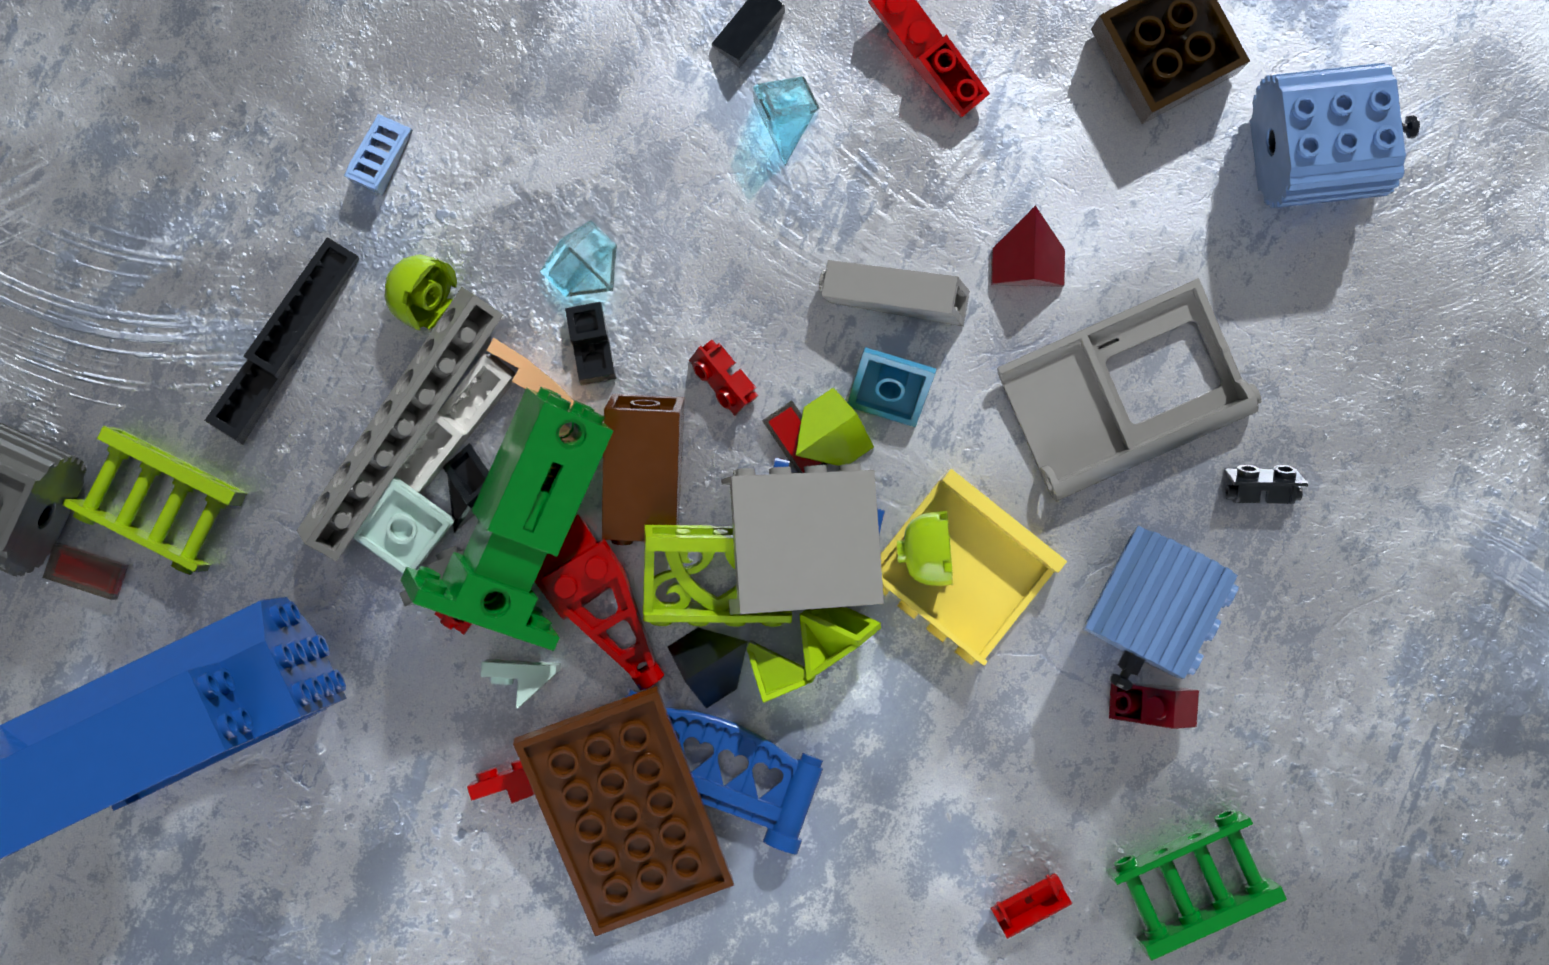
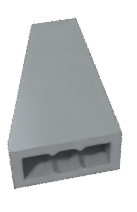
M828 260L827 268L822 270L819 278V290L822 292V297L830 303L964 327L970 291L958 276Z

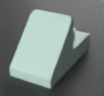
M487 659L482 661L481 677H491V683L499 685H511L514 679H518L516 708H519L561 670V663Z

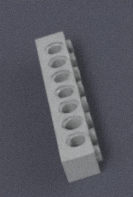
M463 287L460 288L296 530L304 544L335 561L339 559L502 318L503 314Z

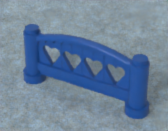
M630 689L628 696L639 692ZM666 707L674 730L679 734V742L684 755L683 743L689 737L696 738L699 744L710 743L714 748L713 755L691 771L703 803L767 827L763 839L765 844L783 852L797 855L802 843L799 835L823 771L821 767L823 760L806 753H802L800 759L792 758L788 753L766 738L739 724L706 713ZM723 750L731 751L734 757L743 755L749 762L748 767L726 785L723 784L718 762V755ZM764 763L768 766L769 770L772 768L780 769L783 773V778L781 782L758 798L752 769L755 764Z

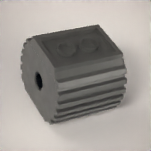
M0 422V570L17 577V575L24 576L26 572H33L35 567L39 568L44 563L46 557L53 551L71 512V509L62 504L65 499H77L84 484V475L87 469L83 465L84 462L78 457Z

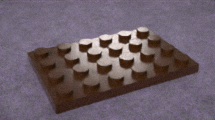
M657 686L514 738V748L595 937L734 886L727 861Z

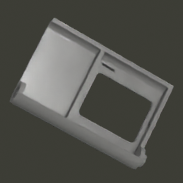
M1199 278L997 368L1001 384L1050 495L1055 501H1059L1258 412V404L1261 403V395L1257 387L1253 383L1248 384L1240 376ZM1192 321L1196 323L1221 381L1219 387L1142 422L1133 424L1128 418L1106 367L1107 359L1187 322Z

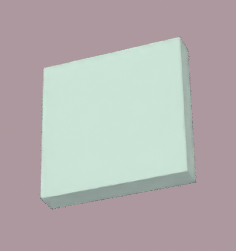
M394 476L353 536V539L401 573H404L406 566L418 570L455 519Z

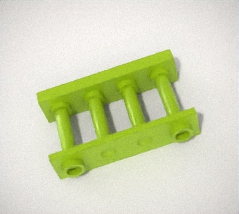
M103 426L97 439L109 445L107 448L109 454L85 500L65 499L62 505L75 511L72 516L77 520L89 525H94L96 522L173 561L171 567L182 573L192 575L193 572L208 571L211 564L197 558V555L221 508L226 509L227 505L241 506L247 493L120 428ZM129 456L141 461L139 467L142 470L118 517L100 509L99 506L124 459L128 460ZM163 472L174 478L172 484L175 486L151 533H148L132 525V522L156 475L161 476ZM194 489L207 495L204 499L207 501V504L184 549L181 550L165 542L164 539L188 493H193Z

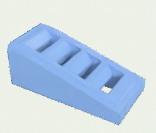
M378 114L350 161L344 177L383 196L413 130ZM385 128L399 134L396 141L382 135V129ZM379 141L390 146L389 153L376 148V142ZM374 154L385 160L380 165L369 160L370 155ZM365 166L377 171L375 177L363 173Z

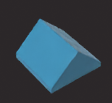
M865 347L847 403L853 409L916 427L936 374V368Z

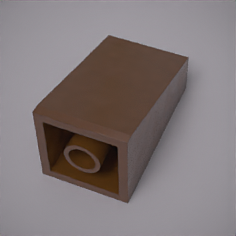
M611 395L604 408V424L610 427L613 433L603 453L602 540H611V543L615 545H630L633 541L644 542L645 525H679L685 397Z

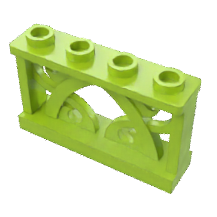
M645 525L642 606L644 622H650L655 626H668L672 622H687L689 625L698 627L706 626L709 623H725L733 627L744 626L746 623H761L764 626L777 627L783 623L792 622V611L730 614L729 599H737L736 585L717 597L704 589L691 576V574L698 573L706 568L712 561L715 552H725L727 561L735 569L733 526ZM655 551L665 552L671 570L663 571L654 576ZM689 552H700L702 554V559L697 563L689 566L684 565V563L693 562V559L688 557ZM676 578L678 582L668 587L666 595L675 592L680 596L677 602L659 601L655 594L658 586L666 580ZM691 597L697 602H690Z

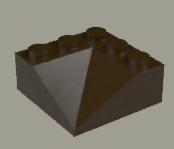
M1128 0L1099 15L1091 28L1141 124L1237 75L1250 62L1218 0Z

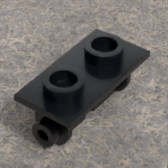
M1239 465L1237 469L1225 468L1224 470L1232 482V485H1226L1225 496L1226 499H1232L1233 503H1260L1261 491H1266V503L1294 504L1295 501L1302 499L1303 490L1301 486L1308 487V482L1296 468L1291 466L1278 465L1274 469H1260L1253 465Z

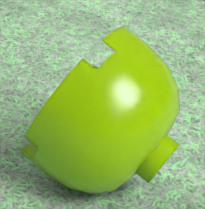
M418 254L403 258L392 268L386 277L384 297L387 307L398 320L413 329L421 330V327L427 329L434 328L453 300L451 298L447 299L451 286L457 288L455 270L449 263L426 255Z
M947 511L931 512L916 517L906 527L904 540L897 541L898 562L906 563L909 574L916 581L925 585H953Z

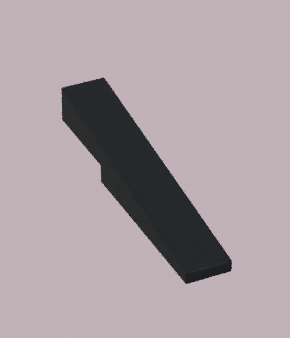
M328 237L325 239L243 357L247 359L204 421L242 445L245 443L360 259L356 254Z

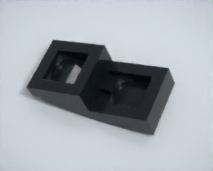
M601 301L565 308L580 384L586 385L617 379Z

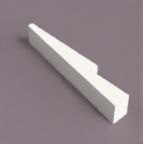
M483 354L437 412L395 476L422 494L440 473L443 466L450 461L513 385L514 382L512 380L516 373L493 354Z

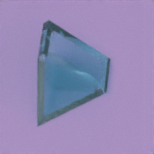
M804 76L760 83L753 87L754 104L785 166L814 113L820 109Z
M590 220L560 239L540 272L566 298L568 296L613 291L617 245Z

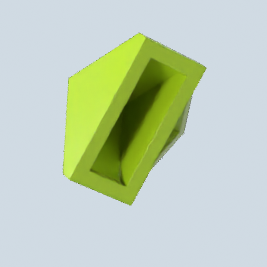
M834 387L803 407L796 456L839 466L851 464L874 448L858 414Z
M847 607L806 609L800 613L807 681L861 646L881 629V622Z
M752 640L749 641L746 650L763 703L814 681L815 677L807 681L804 666Z

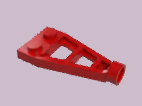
M605 539L542 576L540 581L560 611L628 672L640 691L651 687L664 676V672L656 662L625 569ZM602 585L612 589L618 605L617 612L606 619L594 617L582 604L584 596ZM622 620L629 623L636 637V643L626 649L619 648L607 634V629ZM642 662H646V663H647V665L643 666L642 668H640V669L637 668V666H638L640 663H642Z

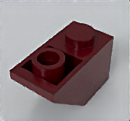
M1111 683L1109 719L1171 729L1197 727L1199 690L1133 683L1132 688L1127 691Z

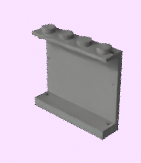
M861 464L839 465V471L827 472L826 465L804 467L805 473H791V467L769 468V474L756 475L755 468L733 470V476L721 479L722 485H730L737 599H729L730 614L884 604L875 470H861Z

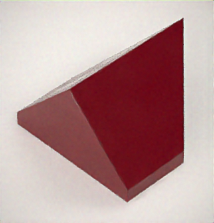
M1036 205L992 248L991 285L1065 286V249Z

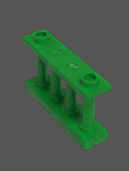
M1235 810L1224 811L1215 816V822L1137 857L1134 855L1124 856L1114 862L1115 867L1106 870L1116 885L1126 882L1146 926L1145 934L1137 937L1142 951L1151 961L1287 900L1281 885L1271 878L1266 879L1259 874L1240 831L1253 824L1251 818L1241 811L1236 812ZM1224 837H1227L1247 881L1245 889L1234 894L1227 892L1206 846ZM1192 851L1213 895L1212 904L1201 909L1193 907L1173 860ZM1157 867H1160L1180 912L1178 919L1168 924L1160 923L1139 875Z

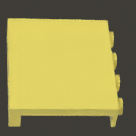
M948 469L880 553L883 595L886 596L889 591L901 600L897 605L901 610L913 619L918 614L930 623L926 630L941 642H944L948 637L957 644L958 647L954 652L971 666L975 661H978L983 666L986 665L988 662L985 660L1052 574L1054 572L1059 573L1067 563L1063 557L953 469ZM947 511L953 585H925L916 581L909 574L906 563L898 562L897 541L904 540L905 529L911 520L922 514Z

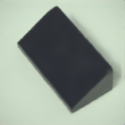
M747 0L711 45L740 68L783 16L785 5L779 0Z

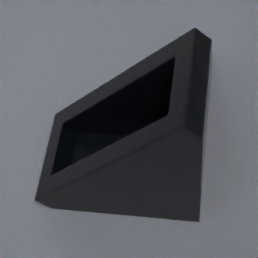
M470 443L443 466L448 477L451 513L455 519L453 522L454 533L474 516L472 512L473 506L491 468V465Z
M697 627L667 646L685 683L707 709L737 689L748 641Z

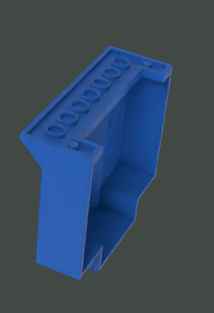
M287 597L260 600L1 724L0 860L110 806L113 811L125 807L347 699L344 693L346 690L344 678L337 669L333 670L327 657L330 655V650L323 636L316 634L314 628L302 616L297 606Z

